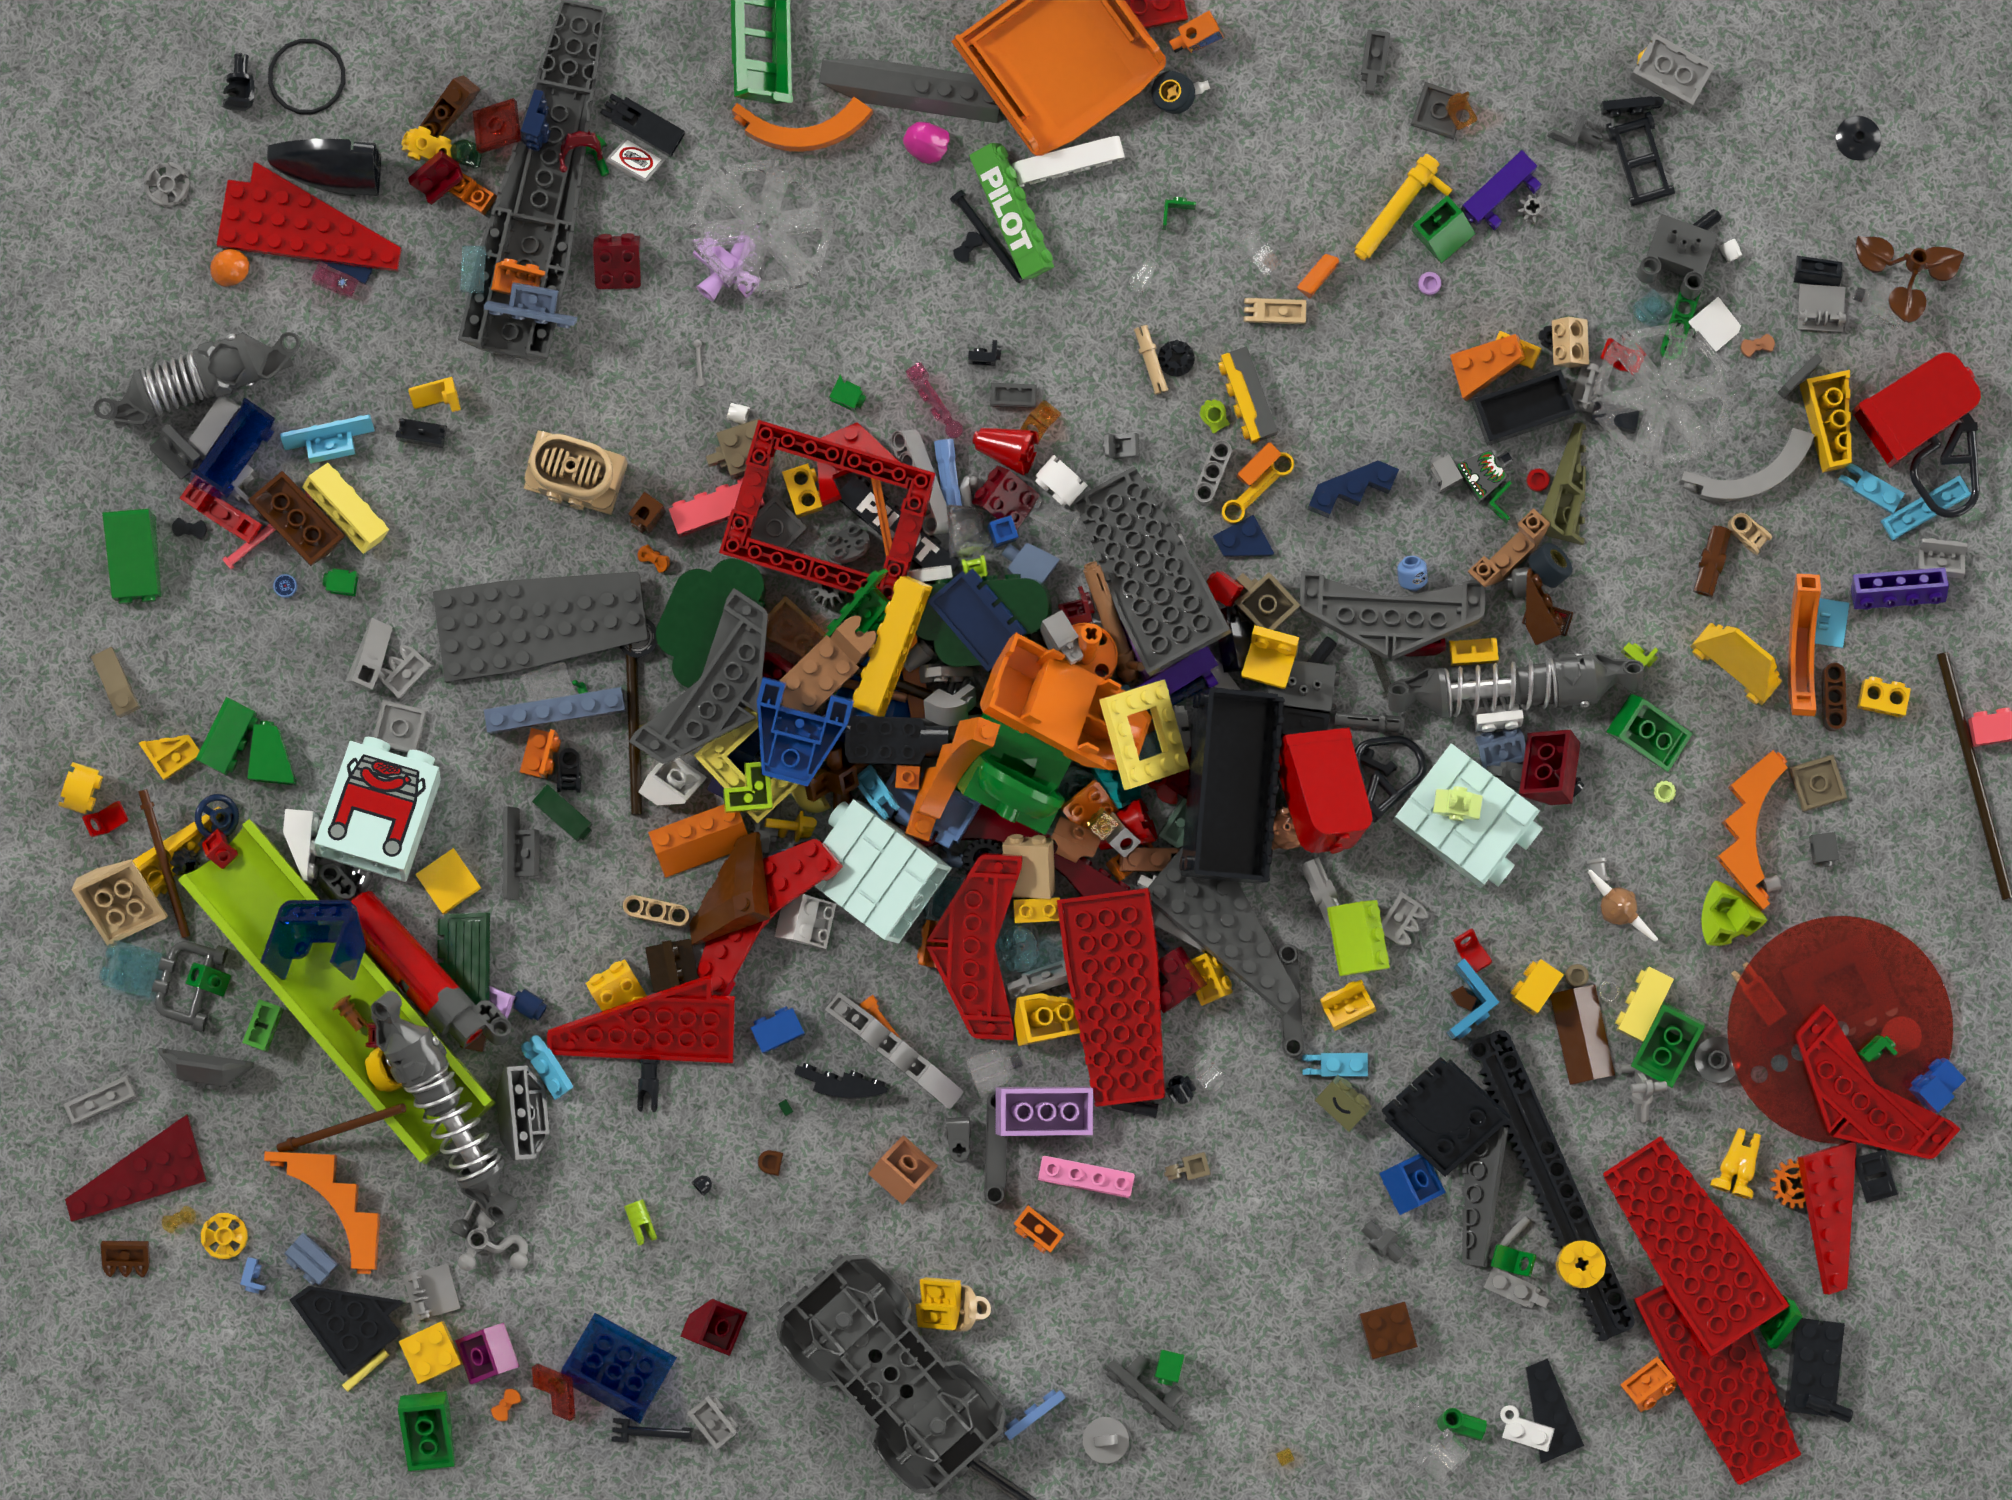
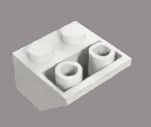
M800 895L781 908L775 937L826 949L836 904L809 895Z

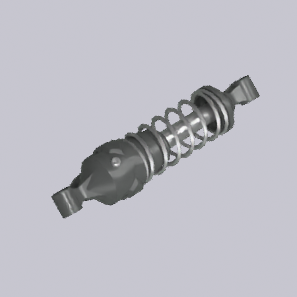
M1599 652L1592 655L1562 653L1553 659L1548 658L1546 663L1533 664V661L1530 660L1526 667L1516 668V663L1512 662L1511 678L1500 679L1498 665L1495 663L1493 665V679L1482 680L1481 668L1477 665L1476 681L1465 682L1463 668L1460 666L1458 668V683H1450L1449 672L1446 668H1426L1414 677L1400 679L1389 685L1388 707L1393 712L1401 713L1406 711L1415 701H1418L1433 710L1441 719L1450 718L1452 715L1457 717L1461 710L1462 701H1465L1467 710L1473 716L1478 711L1480 699H1482L1486 711L1493 713L1496 709L1497 697H1500L1502 706L1506 711L1512 710L1514 701H1517L1526 711L1531 705H1539L1545 709L1548 704H1552L1554 708H1563L1565 711L1577 710L1580 706L1596 705L1602 695L1615 683H1619L1629 691L1642 689L1644 686V665L1637 660L1613 659ZM1510 696L1509 708L1504 697ZM1487 698H1493L1491 709L1488 705ZM1469 700H1475L1473 710L1471 708ZM1453 701H1457L1456 712L1452 705Z
M387 991L372 1004L371 1018L376 1025L377 1046L384 1052L387 1064L392 1067L390 1071L397 1083L402 1084L405 1091L413 1094L415 1098L414 1106L425 1110L422 1121L428 1124H435L431 1136L435 1139H444L440 1146V1152L443 1154H453L449 1160V1167L451 1169H462L456 1179L461 1187V1193L475 1200L481 1210L492 1221L496 1223L504 1222L516 1211L518 1204L513 1196L498 1190L501 1172L505 1164L503 1156L497 1153L498 1148H491L481 1153L477 1145L486 1140L489 1133L484 1132L473 1138L469 1129L477 1125L481 1118L475 1117L465 1123L461 1118L460 1114L468 1110L472 1103L466 1102L456 1107L463 1087L456 1088V1083L452 1078L455 1072L448 1071L449 1063L446 1058L447 1052L445 1047L433 1035L430 1028L418 1026L399 1017L402 1006L401 998L397 993ZM427 1115L433 1116V1117H438V1116H439L440 1118L433 1119V1120H428V1119H427ZM443 1123L448 1133L436 1135V1130ZM452 1138L457 1149L445 1150L444 1146ZM461 1154L466 1164L453 1165L454 1159Z

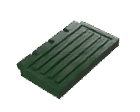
M490 913L444 914V919H438L437 935H444V939L437 940V958L444 959V963H438V965L444 969L475 1005L484 1000L489 1001Z

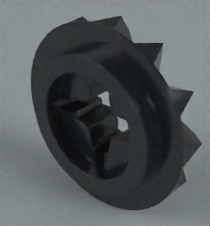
M1179 340L1168 341L1161 347L1158 354L1162 371L1174 377L1183 376L1188 373L1193 367L1195 360L1193 349L1186 342ZM1172 349L1177 355L1184 354L1180 358L1181 366L1176 361H1170L1173 356Z

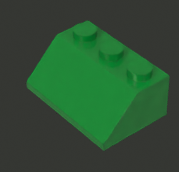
M226 697L196 760L202 765L226 776L229 772L233 773L238 763L236 757L239 751L243 752L247 746L248 739H246L249 730L253 731V725L258 723L257 713Z

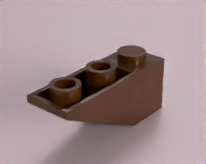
M464 75L453 78L420 126L431 130L430 135L433 137L443 136L469 107L481 89Z
M1529 568L1526 584V628L1535 645H1539L1561 635L1562 625L1564 624L1560 614L1555 613L1551 607L1553 602L1548 593L1545 594L1542 590L1543 583L1538 574L1534 575L1532 569Z

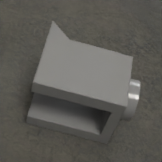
M1440 454L1430 460L1432 465L1429 472L1436 484H1440L1439 493L1461 482V479H1463L1450 454L1445 457Z

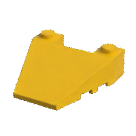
M1709 623L1690 646L1693 649V655L1701 661L1712 659L1746 687L1744 692L1747 693L1746 698L1755 705L1757 703L1763 705L1782 682L1778 677L1780 674L1776 670L1777 665L1774 657L1740 629L1730 626L1722 629V625L1718 624L1715 626L1713 623Z

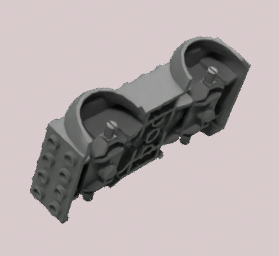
M840 1254L831 1262L833 1267L827 1272L822 1270L813 1278L815 1283L808 1288L805 1285L795 1294L798 1298L792 1304L788 1301L778 1310L780 1314L777 1316L779 1319L776 1328L777 1337L791 1359L811 1380L822 1387L838 1385L874 1427L870 1438L875 1451L890 1471L905 1486L919 1494L931 1492L933 1494L937 1492L943 1494L952 1485L949 1481L954 1476H957L959 1479L969 1470L967 1465L972 1460L977 1463L987 1454L984 1450L990 1444L996 1446L1004 1438L1002 1433L1005 1431L1003 1429L1006 1417L1005 1409L990 1386L972 1368L961 1361L944 1363L908 1322L911 1313L910 1301L902 1288L883 1267L865 1255L849 1256L846 1254L843 1256ZM878 1349L881 1351L882 1360L879 1363H872L869 1360L868 1355L871 1350ZM888 1367H894L898 1372L897 1378L893 1381H888L884 1377V1371ZM906 1384L912 1386L914 1390L913 1396L908 1399L900 1395V1388Z

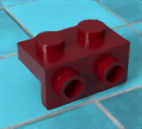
M1082 586L1077 587L1079 600L1058 604L1059 611L1063 610L1071 625L1092 622L1091 614L1095 613L1089 592L1084 593Z

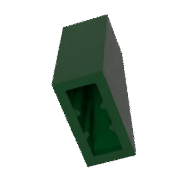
M548 784L532 801L538 809L575 841L578 842L580 839L584 841L591 834L592 830L590 827L593 824Z

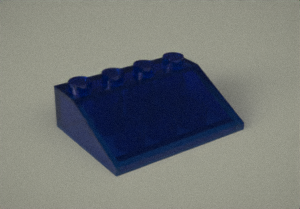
M594 1313L562 1367L558 1380L641 1424L677 1357Z

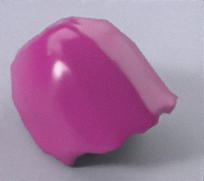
M916 122L908 127L903 138V144L906 150L922 163L931 164L940 161L946 153L950 140L949 132L928 122Z

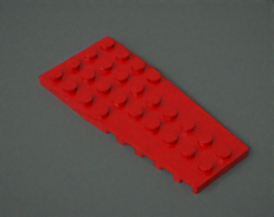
M1150 888L1057 900L1065 969L1071 997L1075 1006L1076 1021L1078 1020L1079 1035L1085 1053V1063L1088 1067L1089 1082L1091 1088H1093L1094 1105L1099 1107L1165 1098L1159 958Z
M1661 1136L1603 1173L1606 1183L1667 1293L1710 1358L1789 1307V1304L1752 1249L1734 1226L1728 1222L1722 1211L1712 1202L1706 1191L1700 1187L1690 1171L1684 1167L1678 1156L1669 1148Z
M1664 1285L1633 1299L1666 1367L1675 1377L1678 1387L1737 1485L1756 1478L1801 1455L1794 1439L1793 1431L1790 1429L1785 1416V1411L1777 1396L1776 1388L1768 1373L1766 1363L1760 1353L1753 1330L1710 1358L1670 1298Z

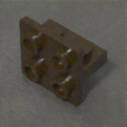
M690 939L674 942L668 940L663 941L662 944L645 948L652 987L655 993L698 979Z

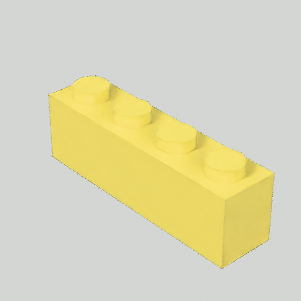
M329 463L308 476L302 488L363 554L385 538L389 531L385 522L376 516L370 506L356 494L353 487L348 485L342 479L339 472L332 468Z

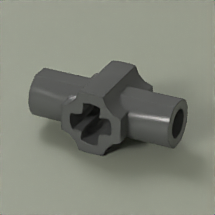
M1370 1220L1361 1230L1370 1239L1368 1242L1370 1249L1381 1257L1386 1254L1396 1263L1405 1254V1251L1396 1243L1399 1240L1396 1234L1386 1226L1380 1228Z

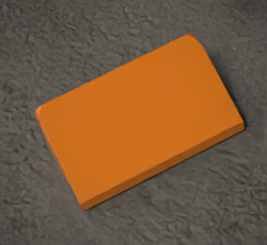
M1324 254L1297 286V289L1308 298H1311L1338 266L1339 259L1335 256Z
M1268 442L1245 465L1236 478L1249 486L1252 485L1281 456V452L1271 442Z

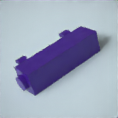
M1523 150L1462 205L1461 211L1470 224L1473 222L1477 226L1484 219L1495 231L1501 225L1502 220L1492 211L1522 183L1533 194L1540 189L1542 184L1532 176L1537 169V165Z
M1208 646L1167 667L1134 688L1165 679L1170 695L1201 675L1208 688H1212L1219 683L1212 674L1211 669L1219 664Z

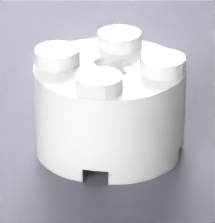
M1053 455L1035 475L1037 477L1035 482L1046 492L1049 489L1054 492L1052 497L1061 506L1064 507L1066 504L1070 506L1088 485L1084 481L1080 485L1081 479H1079V476L1061 460L1056 463L1058 458Z

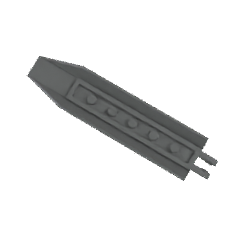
M875 59L822 60L819 83L850 98L855 97L863 103L997 123L999 107L974 74Z

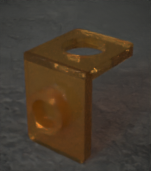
M1468 91L1463 94L1459 92L1451 96L1446 106V110L1457 130L1477 122V117L1468 102L1470 95ZM1463 109L1469 113V119L1466 122H1460L1456 118V113L1459 110Z
M1043 400L1028 415L1020 430H1029L1028 425L1030 424L1036 426L1040 442L1046 430L1061 416V412Z

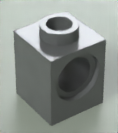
M1835 832L1814 834L1809 837L1813 864H1819L1820 868L1834 866L1833 862L1839 860Z

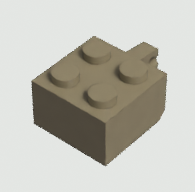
M760 418L717 432L720 446L715 448L716 453L706 456L708 466L712 467L721 464L722 468L728 467L732 480L744 477L747 467L745 463Z
M1269 572L1260 581L1256 578L1251 581L1244 573L1236 579L1245 588L1241 592L1242 597L1234 606H1237L1240 614L1253 627L1256 625L1276 631L1300 608V604Z

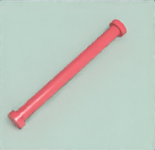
M305 491V493H306L305 495H306L312 502H314V500L311 498V496ZM268 524L255 535L250 544H243L228 558L225 556L222 560L230 569L234 568V564L272 534L275 529Z

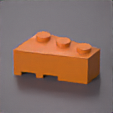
M1516 334L1450 355L1461 395L1465 401L1471 399L1472 396L1488 387L1490 383L1526 359L1520 338Z

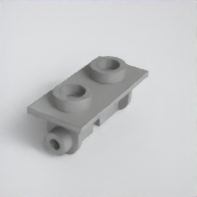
M1590 363V365L1581 366L1572 397L1575 409L1592 413L1604 369H1600L1599 365Z

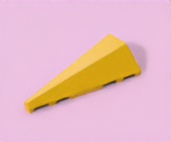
M205 814L202 816V823L208 831L212 832L210 816ZM220 814L216 816V820L221 817ZM195 821L163 841L169 862L172 860L174 852L181 851L183 847L189 851L193 850L195 853L200 850L198 843L204 836L198 831ZM155 847L135 858L133 862L157 897L160 892L165 895L168 890ZM170 864L171 871L174 868L172 864Z

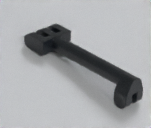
M613 1418V1423H622V1428L612 1427V1432L621 1433V1437L613 1436L612 1442H628L629 1435L681 1439L684 1442H692L691 1433L693 1428L630 1426V1419Z

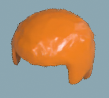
M234 249L223 250L214 256L211 262V276L218 285L223 287L237 285L248 274V258L243 253Z

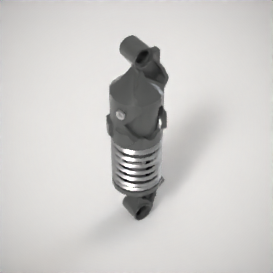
M242 332L236 335L229 334L225 339L216 342L209 341L200 344L197 349L188 352L187 357L180 354L179 362L172 357L171 365L164 360L162 367L156 363L154 370L149 366L146 370L143 368L135 370L123 399L117 401L101 398L94 404V413L99 418L113 420L117 428L129 424H145L152 418L162 415L163 410L159 402L160 398H162L168 412L171 411L167 399L168 395H170L174 407L178 409L179 404L175 396L177 392L182 404L186 406V398H190L192 403H195L194 396L196 395L200 400H203V395L207 398L209 396H216L218 398L232 393L233 389L245 385L251 386L259 380L271 379L280 370L294 366L291 357L299 349L301 340L296 333L285 332L280 336L275 345L270 347ZM287 336H293L296 340V345L292 349H287L284 346V339ZM102 402H107L111 406V411L107 415H103L99 411V406Z

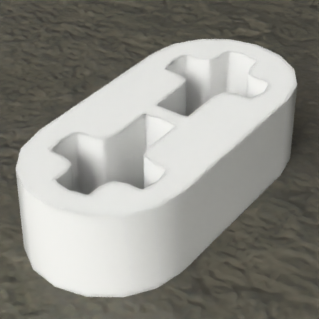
M951 565L908 571L909 577L920 582L953 577Z

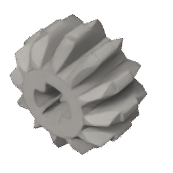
M813 581L810 582L811 586L816 587L810 590V594H818L814 599L816 603L823 599L822 607H826L828 601H830L832 608L836 607L835 599L842 604L844 600L840 595H848V592L836 588L832 589V593H828L827 590H823V587L826 588V585Z

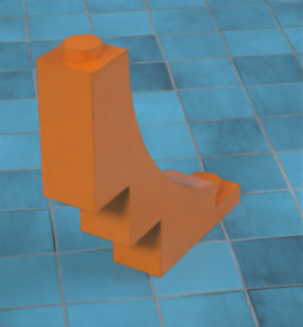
M981 717L959 721L953 742L942 745L936 767L925 769L905 832L906 835L929 842L935 820L941 818L951 794L965 771L980 754L994 747L1000 728L999 724Z
M1774 750L1728 787L1741 802L1742 806L1722 822L1736 841L1716 857L1719 863L1761 911L1770 905V902L1768 901V894L1761 887L1759 889L1756 887L1765 878L1757 855V820L1766 794L1777 778L1788 768L1785 765L1787 761L1780 752L1775 753Z
M265 1151L264 1161L270 1162V1166L284 1167V1162H287V1175L310 1185L334 1208L344 1226L349 1241L351 1269H357V1274H371V1270H377L380 1214L357 1212L359 1185L336 1183L337 1155Z

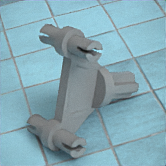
M1619 1064L1620 1074L1634 1073L1636 1084H1631L1630 1089L1632 1101L1635 1103V1120L1644 1123L1649 1120V1103L1653 1101V1092L1667 1091V1082H1652V1080H1647L1643 1072L1631 1067V1064Z

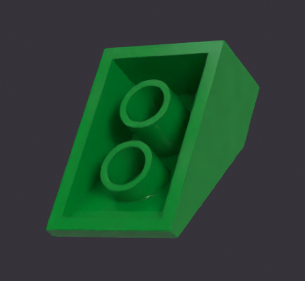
M1631 693L1606 733L1666 772L1670 771L1693 734L1644 698Z
M1663 1002L1631 1067L1660 1082L1666 1081L1667 1085L1673 1088L1705 1027V1023Z
M447 1391L400 1396L397 1409L408 1471L455 1467L451 1413Z

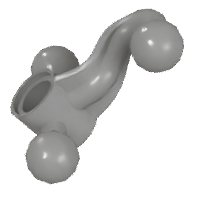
M484 1211L481 1212L477 1218L478 1228L472 1230L466 1237L465 1246L467 1251L459 1256L458 1266L464 1271H470L476 1265V1258L474 1257L476 1253L481 1252L483 1249L495 1254L502 1253L512 1244H517L519 1251L511 1255L510 1264L514 1269H524L528 1265V1244L526 1240L519 1235H509L499 1244L489 1242L486 1231L492 1228L495 1222ZM479 1236L482 1239V1245H473L471 1237Z

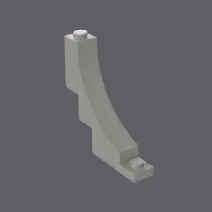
M839 992L825 1009L831 1016L874 1048L949 1110L964 1093L961 1088L933 1064L919 1055L877 1019Z

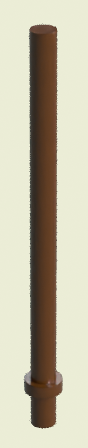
M148 790L138 791L142 803L140 808L144 810L181 938L188 937L190 932L153 807L155 805L150 800Z
M403 1103L297 1138L290 1137L285 1142L277 1144L276 1147L278 1152L295 1151L300 1146L406 1112V1106Z

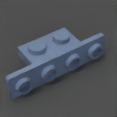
M515 282L512 284L509 304L487 301L484 304V309L489 310V313L493 315H503V313L511 314L512 318L520 320L528 317L533 318L536 323L547 324L549 321L557 323V326L562 328L574 326L578 317L555 313L558 290Z

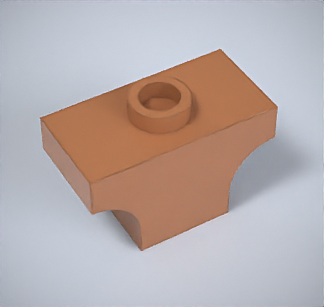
M1060 816L1051 838L1058 844L1055 853L1076 863L1083 856L1093 858L1102 836Z

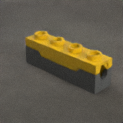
M1247 346L1221 355V362L1218 363L1221 375H1226L1229 382L1225 384L1229 397L1234 396L1236 405H1233L1236 417L1242 418L1244 426L1241 427L1244 439H1249L1250 443L1253 444L1276 436L1278 430Z

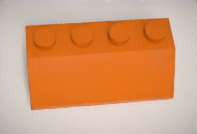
M724 804L648 832L665 878L731 854L737 839L748 835L741 813H725Z

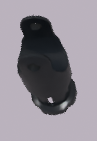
M639 1059L641 1078L638 1079L637 1109L639 1112L643 1111L644 1095L648 1092L651 1097V1110L656 1112L659 1093L657 1065L660 1064V1060Z

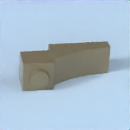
M109 647L91 656L116 715L122 718L140 709L141 707L113 647Z

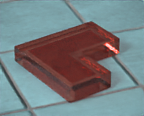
M538 1363L532 1367L533 1387L551 1394L552 1414L568 1421L575 1418L572 1377Z

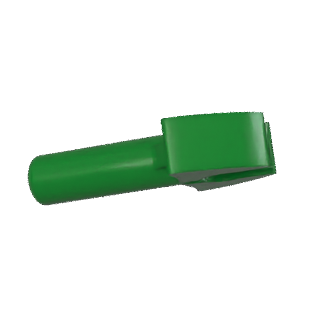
M596 135L600 141L602 151L603 147H607V144L600 136ZM586 146L585 155L588 153L593 155L600 175L603 177L607 176L609 170L604 158L598 161L595 149Z

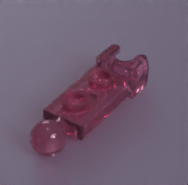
M919 362L906 370V376L914 388L919 386L920 390L917 392L924 402L929 401L933 407L930 411L937 421L941 419L943 424L946 425V435L950 438L960 437L963 433L962 424L952 419L951 414L929 383V374L922 363Z

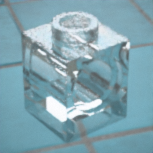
M1208 1055L1189 1071L1207 1092L1211 1089L1216 1092L1225 1084L1222 1079L1226 1075Z

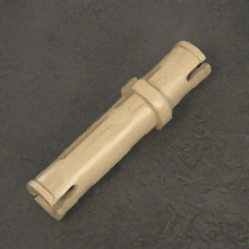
M1148 325L1135 328L1134 332L1140 346L1138 350L1143 355L1154 394H1160L1161 390L1163 392L1168 391L1169 389L1167 388L1155 351L1157 347L1152 342Z

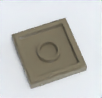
M1834 754L1789 768L1802 812L1847 799Z

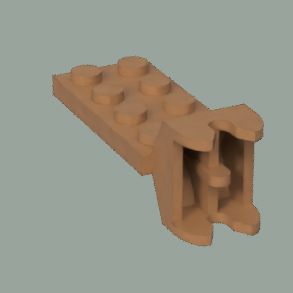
M852 616L846 619L830 638L826 635L780 680L786 682L781 705L814 714L831 695L859 670L857 665L863 663L869 657V651L872 645L876 643L875 631L866 632L865 634L862 631L856 632V629L860 627L861 617Z

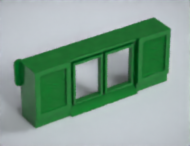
M731 0L734 97L771 104L792 103L790 0ZM744 4L770 8L772 32L745 27ZM745 35L772 40V63L745 58Z

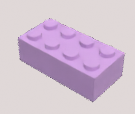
M1087 1086L996 1087V1134L1000 1136L1093 1135V1088Z

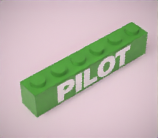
M990 143L970 154L969 157L1021 278L1033 279L1054 268L1052 263L1053 257L1050 251L1046 249L1041 230L1036 226L1034 221L1035 215L1025 200L1026 194L1017 183V173L1009 163L1006 148L1001 143Z

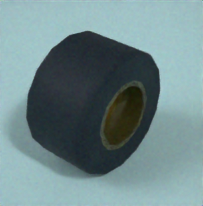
M1552 543L1543 544L1529 556V566L1534 575L1538 574L1542 583L1548 587L1555 588L1572 575L1573 568L1569 558L1558 546Z

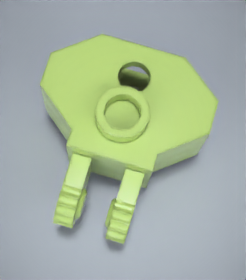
M1454 786L1453 790L1436 789L1434 814L1449 816L1450 820L1455 821L1480 819L1483 796L1467 792L1465 787Z

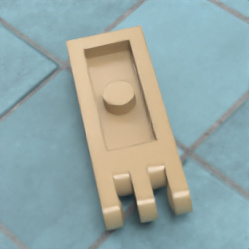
M1244 299V304L1253 305V307L1244 308V313L1253 314V316H1244V322L1306 323V300Z

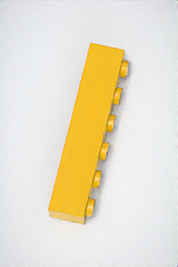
M900 576L895 582L892 600L888 602L885 608V619L877 630L878 637L876 643L872 645L869 651V662L863 668L860 686L853 694V707L876 717H885L932 591V586L907 576Z

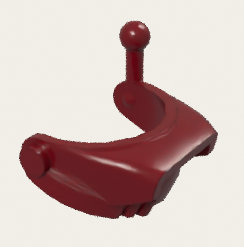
M588 130V132L577 131L566 135L561 145V153H559L561 165L559 169L561 172L567 171L564 159L566 154L575 147H591L597 152V160L603 159L601 144L595 133Z

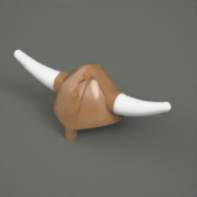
M1588 870L1589 876L1603 895L1601 901L1603 919L1617 925L1632 924L1656 942L1658 938L1636 913L1637 901L1635 894L1624 888H1611L1592 870Z

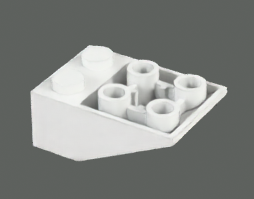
M285 809L284 836L303 881L312 885L313 879H317L318 866L314 864L315 856H317L314 842L322 820H319V815L314 811Z

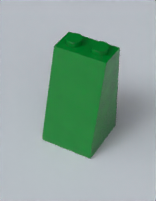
M149 509L102 512L112 599L118 601L119 604H131L134 599H141L142 602L156 601L155 598L161 597L156 516Z

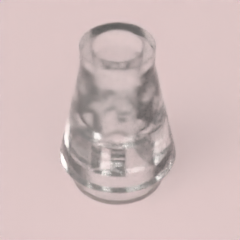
M1145 259L1144 263L1128 278V287L1138 294L1148 291L1157 265L1153 261Z

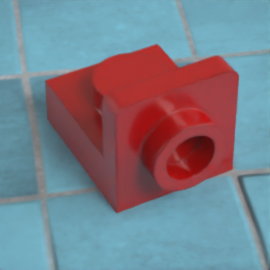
M219 828L202 843L206 857L221 869H224L238 855L237 850L228 844L225 834Z

